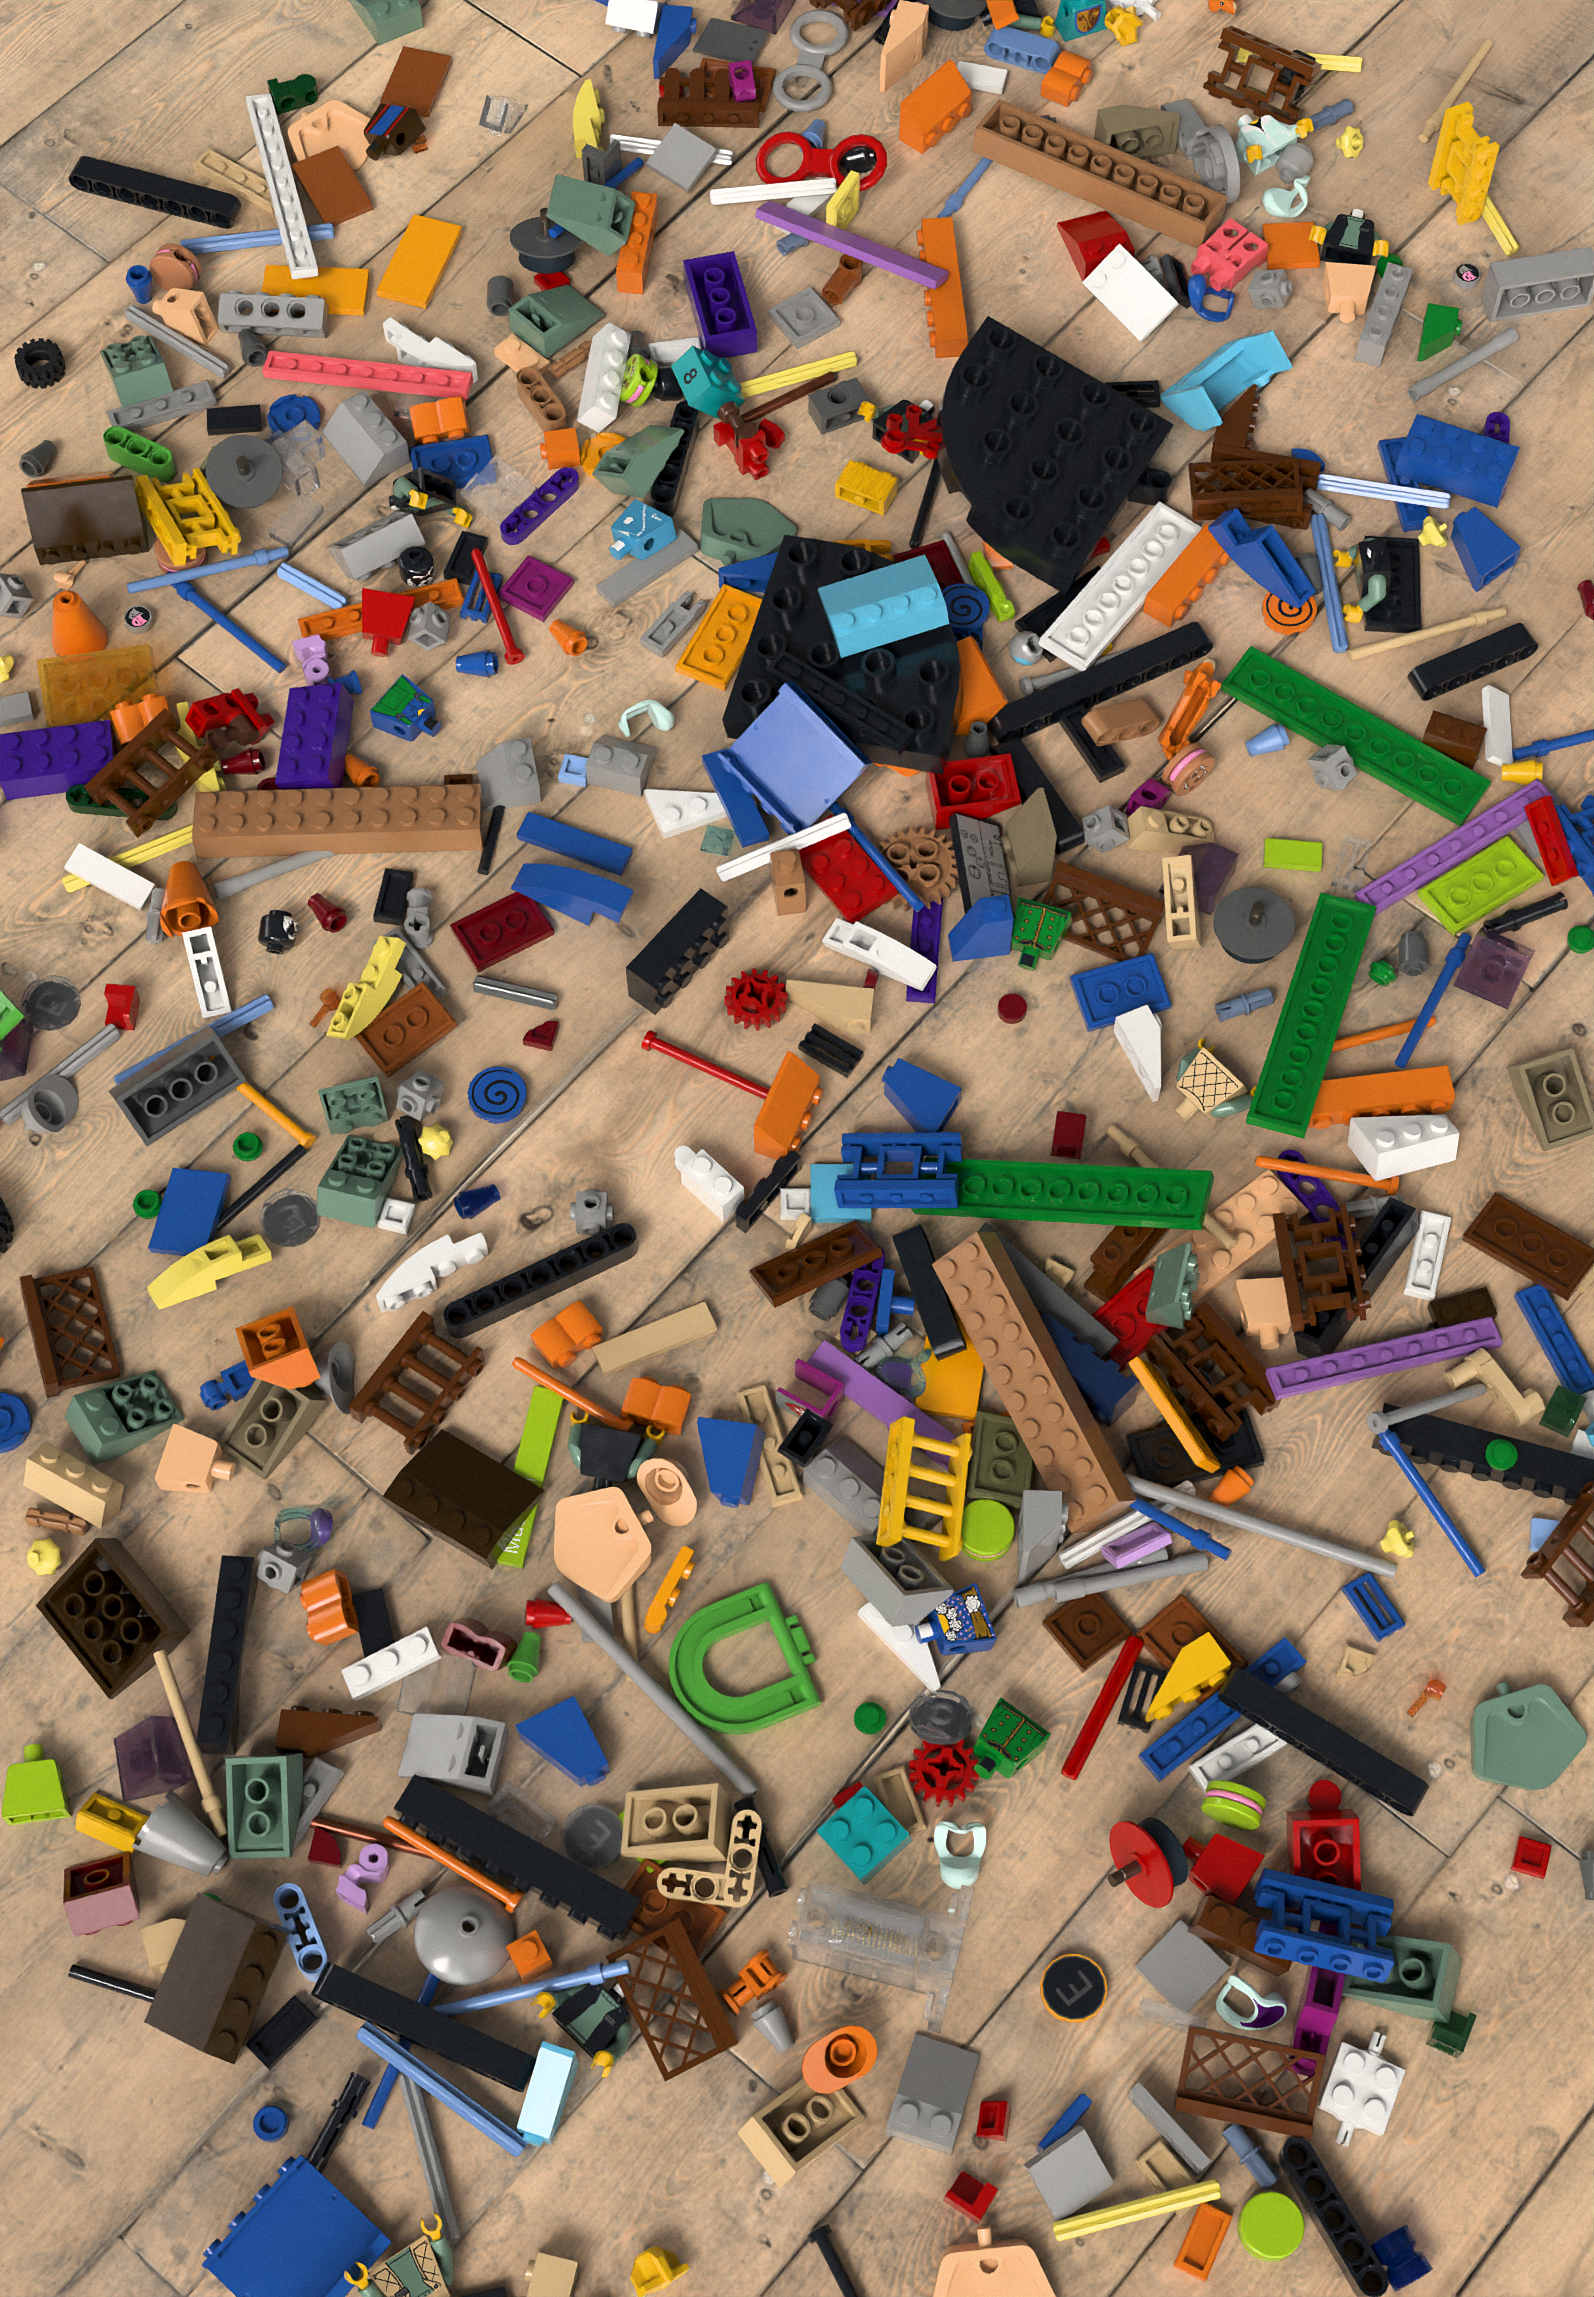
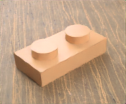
M513 333L494 348L495 356L516 372L524 367H533L543 375L549 370L550 361Z

